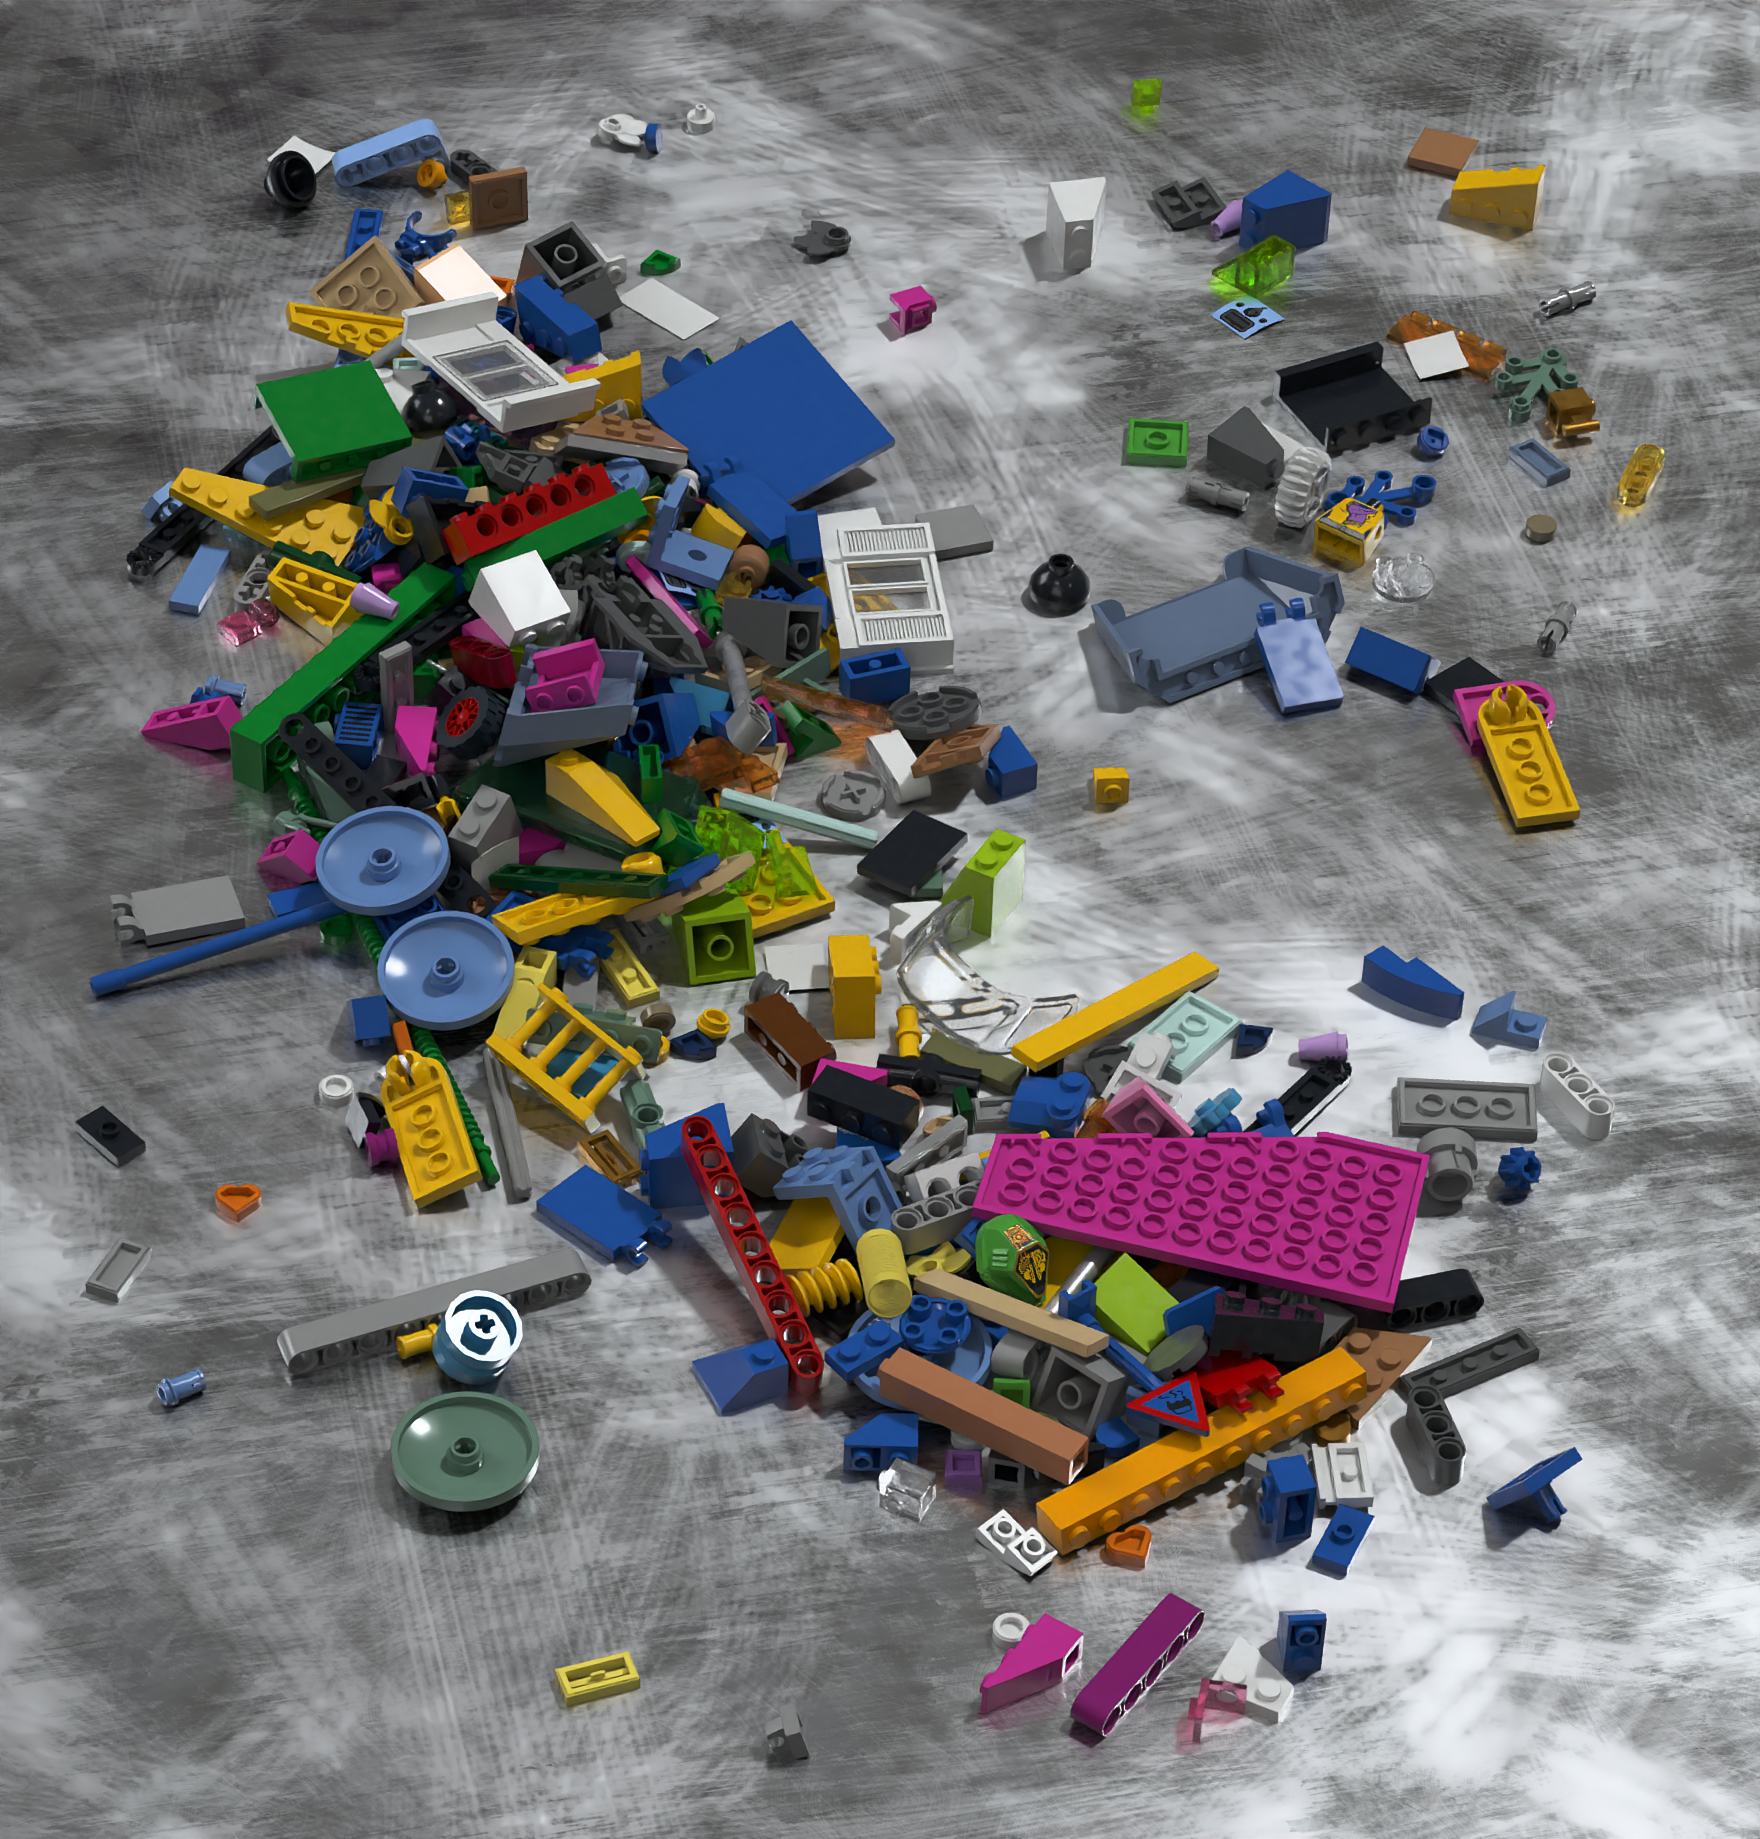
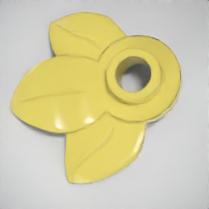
M947 1241L941 1244L928 1257L921 1255L910 1256L906 1263L908 1275L912 1278H916L935 1268L954 1274L966 1267L971 1261L972 1256L965 1249L956 1252L953 1245Z

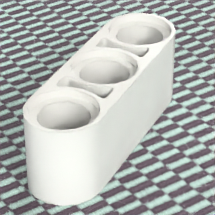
M892 730L865 738L867 757L897 804L900 805L927 798L931 795L928 775L913 778L910 766L917 760V757L899 730Z
M1562 1052L1547 1054L1543 1059L1540 1089L1544 1095L1587 1138L1600 1140L1609 1136L1615 1108L1610 1096L1569 1055Z

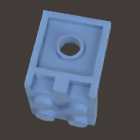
M678 475L674 485H667L663 499H660L655 512L657 520L655 525L653 524L647 540L652 546L646 566L717 591L734 550L675 530L690 482V478Z
M846 1145L835 1149L823 1150L822 1147L811 1149L804 1154V1160L796 1167L785 1171L782 1175L783 1179L772 1188L778 1200L828 1197L855 1254L857 1242L862 1235L873 1229L891 1230V1216L895 1210L902 1207L874 1146L848 1148ZM867 1200L869 1201L871 1207L869 1215L866 1212Z

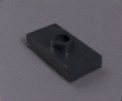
M104 1106L75 1121V1130L117 1167L146 1151L145 1141Z

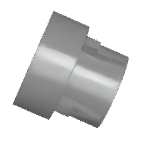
M1441 1128L1431 1131L1421 1138L1416 1151L1430 1155L1425 1180L1427 1181L1428 1192L1434 1198L1439 1199L1440 1202L1442 1200L1454 1201L1465 1197L1471 1189H1475L1474 1180L1477 1177L1476 1170L1478 1166L1475 1141L1468 1133L1455 1128Z

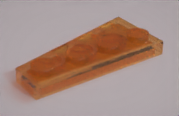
M763 674L760 688L764 693H767L766 698L785 703L786 699L797 703L799 707L805 710L815 711L817 709L827 712L829 716L834 718L849 719L861 725L878 728L890 733L892 731L895 720L884 707Z

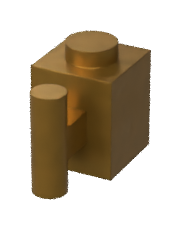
M1583 387L1549 392L1546 417L1557 434L1563 433V436L1566 437L1600 430L1599 421L1597 419L1592 420V416L1596 412L1594 400L1589 398Z

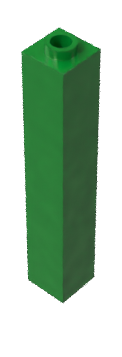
M632 487L465 561L463 573L461 574L462 582L467 591H471L474 588L480 569L537 550L546 568L561 562L564 557H572L573 554L577 555L644 525L648 512L635 487Z

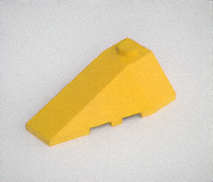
M574 749L561 751L545 760L546 793L634 847H638L660 835L658 825L616 774Z

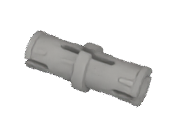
M1586 281L1573 288H1562L1557 294L1540 299L1539 306L1547 304V307L1541 308L1540 311L1544 316H1550L1563 309H1574L1577 304L1596 297V291L1588 293L1589 290L1595 289V286L1591 281Z
M1191 476L1186 486V495L1210 501L1211 505L1218 506L1221 504L1245 511L1249 502V492L1227 487L1223 482L1217 481L1213 483Z
M1568 601L1561 602L1555 614L1547 619L1545 630L1537 641L1541 651H1544L1547 644H1550L1546 653L1554 652L1561 638L1563 639L1567 636L1570 623L1577 615V608L1573 603L1565 610Z

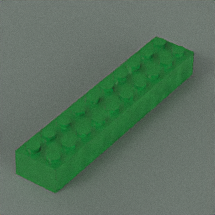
M424 562L387 594L388 597L400 603L399 611L394 620L364 614L358 620H355L342 634L335 637L321 652L315 654L300 670L295 671L286 682L274 689L259 705H256L245 717L236 722L229 733L233 779L261 793H265L282 778L281 771L285 767L294 768L297 765L296 753L286 745L278 731L281 721L286 716L292 713H301L313 724L329 721L334 733L336 714H341L344 701L368 703L379 694L381 689L374 692H366L354 686V668L358 664L362 665V663L367 661L368 657L457 597L456 575L434 565H427ZM365 676L367 677V680L369 679V677L371 678V680L373 678L372 676ZM300 723L299 725L295 724L296 726L292 725V729H289L290 732H288L289 736H295V729L303 725Z

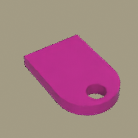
M1517 680L1455 689L1452 698L1469 744L1473 748L1484 746L1477 728L1478 711L1480 706L1490 699L1492 691L1498 686H1501L1503 691L1502 701L1505 699L1507 685L1512 684L1523 689L1530 701L1542 705L1546 709L1541 711L1548 730L1552 725L1556 712L1552 696L1547 690L1536 683Z

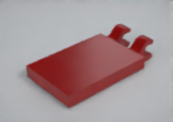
M1220 1350L1219 1357L1208 1356L1207 1351L1189 1370L1182 1372L1179 1368L1172 1372L1174 1380L1190 1371H1196L1202 1398L1218 1409L1229 1405L1238 1414L1254 1409L1253 1404L1248 1402L1245 1396L1256 1391L1262 1392L1269 1400L1284 1395V1390L1276 1384L1282 1378L1277 1367L1253 1353L1252 1359L1239 1357L1240 1351Z

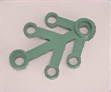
M1551 348L1539 353L1538 358L1523 360L1518 356H1509L1506 359V372L1496 373L1494 386L1499 390H1509L1511 387L1528 384L1521 396H1515L1509 402L1507 416L1510 420L1519 423L1530 420L1532 414L1531 402L1541 388L1544 389L1548 396L1549 392L1578 388L1579 376L1566 370L1567 357L1565 354ZM1538 369L1536 372L1520 374L1525 370ZM1550 375L1557 376L1561 381V388H1557Z

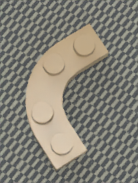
M751 851L727 857L719 863V866L688 889L631 907V911L623 914L627 923L639 919L642 923H646L659 917L662 912H664L665 917L674 915L684 909L683 904L705 894L711 897L727 889L725 883H732L747 875L745 870L754 865L756 861Z

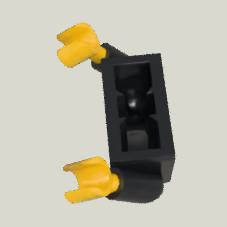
M423 771L381 789L401 807H408L419 811L437 803L436 809L445 825L447 824L446 819L449 816L456 815L458 820L461 817L456 802L452 799L447 781L441 774L437 773L428 776L426 771Z

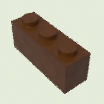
M779 992L744 1007V1032L799 1091H803L811 1086L820 1058L836 1061L837 1054L833 1045L830 1042H826L817 1033L815 1026L811 1022H807L798 1013L796 1006L792 1002H788Z

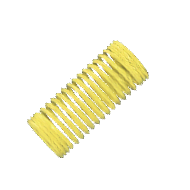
M881 1228L870 1230L862 1235L856 1246V1255L866 1303L870 1311L879 1317H898L910 1307L913 1298L901 1241L890 1230Z

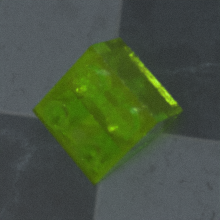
M1273 234L1247 247L1212 269V275L1256 299L1293 275L1296 246Z
M701 805L695 831L705 849L702 854L695 858L716 852L721 862L727 857L751 851L756 863L745 870L747 875L738 881L727 882L725 885L730 889L754 892L766 833L734 810Z

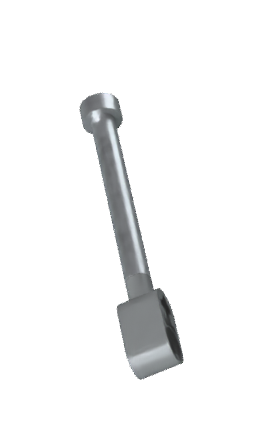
M723 630L715 637L714 648L718 659L725 664L735 710L725 723L727 735L736 748L747 755H751L769 734L771 725L765 710L752 701L743 662L747 646Z
M1094 1245L1043 1309L1058 1315L1059 1293L1066 1290L1073 1296L1081 1292L1082 1281L1089 1279L1093 1282L1117 1250ZM1009 1329L993 1350L991 1369L995 1374L1015 1379L1031 1380L1047 1361L1051 1348L1054 1345Z

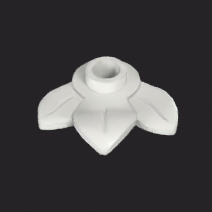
M615 114L599 121V136L609 142L620 141L625 145L641 147L642 143L639 137L645 136L648 124L640 120H634L632 116L626 114Z

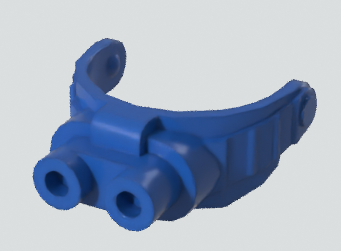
M415 211L408 217L405 232L400 235L399 240L395 241L394 245L398 251L411 248L413 258L429 254V249H433L435 253L443 250V246H446L456 238V230L450 229L439 235L417 233L413 230V226L421 220L422 213Z

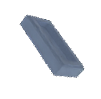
M1534 438L1509 448V457L1545 487L1570 478L1571 469Z

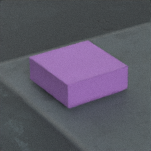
M945 1450V1486L982 1487V1450Z

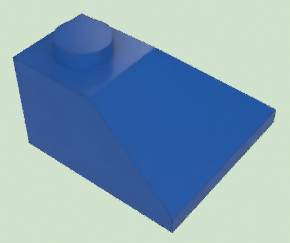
M774 1339L756 1340L692 1361L693 1369L721 1415L788 1393L789 1363Z

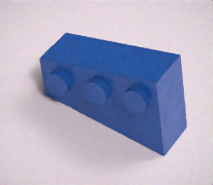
M543 273L513 285L520 321L519 332L524 340L573 363L602 350L598 323L576 303L570 305L562 298L564 297V292L559 288L553 290L546 283L548 278Z

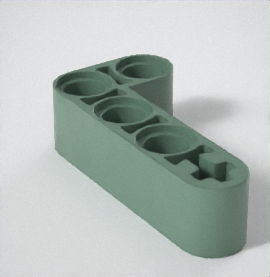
M329 721L314 724L335 744L334 733ZM303 726L295 729V736L301 733ZM296 754L301 778L322 819L340 823L349 816L356 814Z

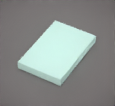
M1187 991L1141 1032L1150 1035L1158 1032L1172 1040V1044L1178 1054L1175 1060L1169 1059L1163 1073L1182 1083L1239 1032V1024H1243V1020L1195 993ZM1141 1032L1127 1043L1128 1051L1132 1052Z

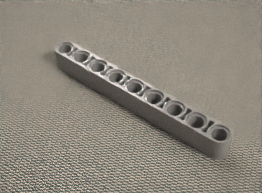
M564 1249L292 1326L279 1334L276 1343L289 1371L297 1375L306 1374L397 1348V1337L425 1330L426 1325L433 1323L439 1326L450 1304L464 1293L474 1290L492 1292L507 1300L519 1313L578 1296L588 1290L592 1279L578 1252L573 1249Z

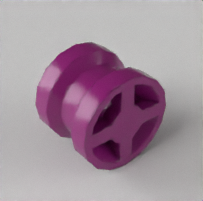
M393 1128L385 1129L382 1134L377 1135L373 1132L364 1133V1146L370 1167L378 1166L382 1161L390 1163L399 1162L398 1145Z

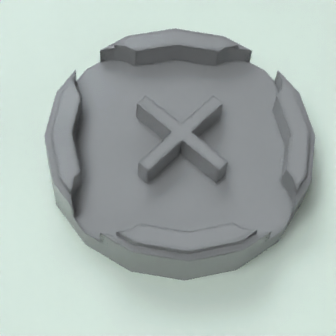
M844 771V775L838 777L834 774L823 783L821 789L823 808L831 816L841 820L861 821L874 817L884 808L886 800L885 787L880 785V780L876 776L864 771Z

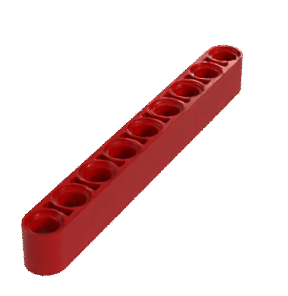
M691 1116L682 1124L681 1153L768 1338L775 1340L789 1363L788 1381L791 1387L802 1395L814 1394L821 1388L823 1380L824 1360L713 1124L704 1116ZM696 1136H697V1137H701V1138H703V1139H701V1140H694V1139H692V1137H696ZM706 1165H713V1166H715L716 1168L709 1169V1168H706V1167H704V1166H706ZM719 1194H728L730 1197L724 1198V1197H720V1196H718V1195H719ZM732 1223H741L743 1226H733ZM746 1252H755V1253H757V1255H755V1256H750V1255H747V1254H745V1253H746ZM760 1281H768V1282H770V1283H772V1284H770V1285H762V1284H760V1283H758V1282H760ZM780 1310L785 1312V1314L777 1315L773 1311ZM796 1340L800 1343L793 1345L787 1343L786 1341ZM811 1370L814 1373L807 1375L801 1373L800 1371Z

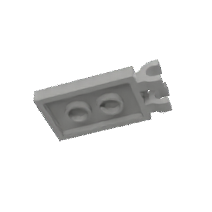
M229 875L131 892V899L122 894L110 895L112 908L116 909L110 911L113 924L119 925L120 932H118V938L121 946L142 939L145 940L146 945H153L245 928V917Z

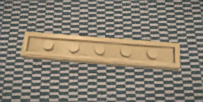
M935 1268L914 1278L913 1290L931 1298H945L951 1301L961 1300L966 1304L967 1312L1082 1357L1087 1358L1109 1346V1335L940 1269Z

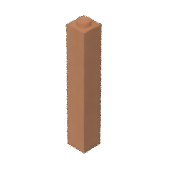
M899 1347L890 1359L886 1358L883 1360L878 1369L877 1377L880 1379L879 1395L1069 1486L1087 1464L1089 1437Z

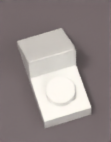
M939 901L896 903L890 906L889 928L892 930L890 935L892 959L902 964L941 929L942 903Z

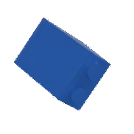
M1289 170L1283 172L1243 197L1239 246L1259 257H1265L1325 243L1328 239L1332 193Z
M662 693L634 701L633 706L639 707L635 725H628L625 735L617 737L613 745L614 752L630 751L631 763H634L633 751L638 750V745L659 744V750L664 754V761L680 757L700 726L694 694Z
M724 1103L712 1105L645 1135V1150H639L640 1170L645 1171V1175H639V1187L641 1196H647L650 1207L653 1209L706 1205L680 1148L682 1124L691 1116H704L710 1120L734 1169V1150ZM696 1136V1137H692V1139H694V1140H701V1139H703V1138L697 1137V1136ZM706 1165V1166H704V1167L709 1168V1169L716 1168V1167L713 1166V1165ZM719 1194V1195H718V1196L724 1197V1198L730 1197L728 1194Z

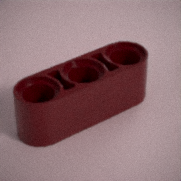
M476 636L458 637L449 643L454 666L459 667L474 682L497 689L512 686L518 681L510 648Z

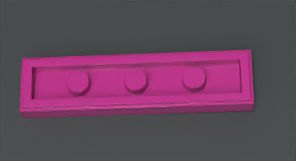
M634 554L625 561L627 567L655 599H662L698 638L701 648L707 649L714 642L649 567Z

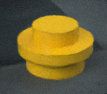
M713 1008L704 1010L696 1022L697 1028L710 1039L727 1036L731 1028L729 1016L725 1012Z

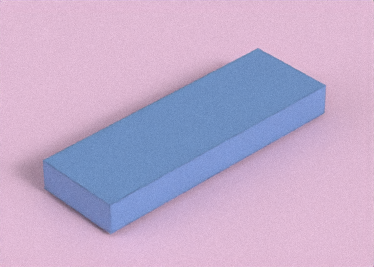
M201 544L169 599V609L199 615L231 559V551Z

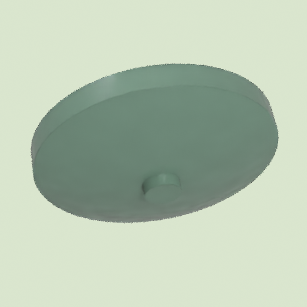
M472 1391L439 1395L415 1406L396 1426L390 1446L392 1469L396 1479L405 1491L429 1506L461 1512L491 1508L515 1497L534 1477L540 1458L537 1429L530 1417L521 1408L496 1395Z

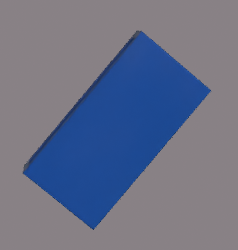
M1360 627L1345 661L1346 664L1418 695H1420L1424 686V681L1435 676L1441 663L1431 655L1364 627Z

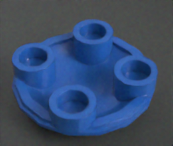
M917 1295L912 1298L910 1307L900 1318L899 1332L905 1343L914 1350L926 1354H943L955 1350L966 1341L971 1332V1319L967 1313L966 1304L961 1300L951 1301L945 1298H929L926 1295Z

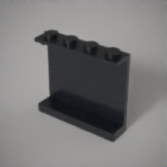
M1378 341L1276 370L1274 374L1273 396L1327 454L1430 424L1431 397L1419 399L1415 402L1382 368L1384 347Z

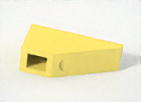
M531 946L523 947L515 963V977L512 989L501 1006L494 1032L504 1040L507 1037L511 1038L524 1025L528 1009H539L545 1002L537 986L542 982L551 990L555 987L557 983V952Z

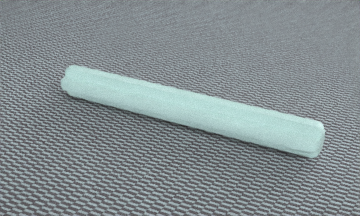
M724 788L720 795L719 805L727 809L870 850L877 843L878 832L875 830L728 788Z

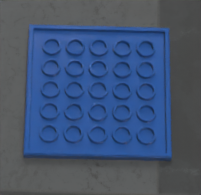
M792 320L641 403V410L654 425L689 449L687 464L699 476L709 475L703 468V465L709 462L717 463L720 469L730 468L724 461V458L736 455L741 460L745 473L753 471L789 505L895 446L894 437Z

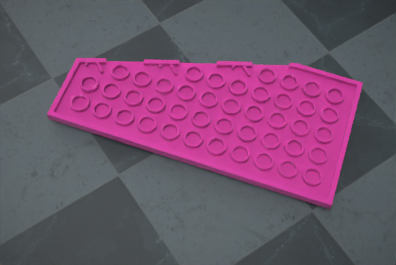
M1261 1132L1208 1133L1207 1138H1152L1151 1133H1097V1138L1041 1139V1134H996L972 1207L971 1217H978L989 1221L996 1216L1014 1214L1025 1219L1043 1234L1392 1313L1430 1155L1330 1132H1317V1137H1262Z

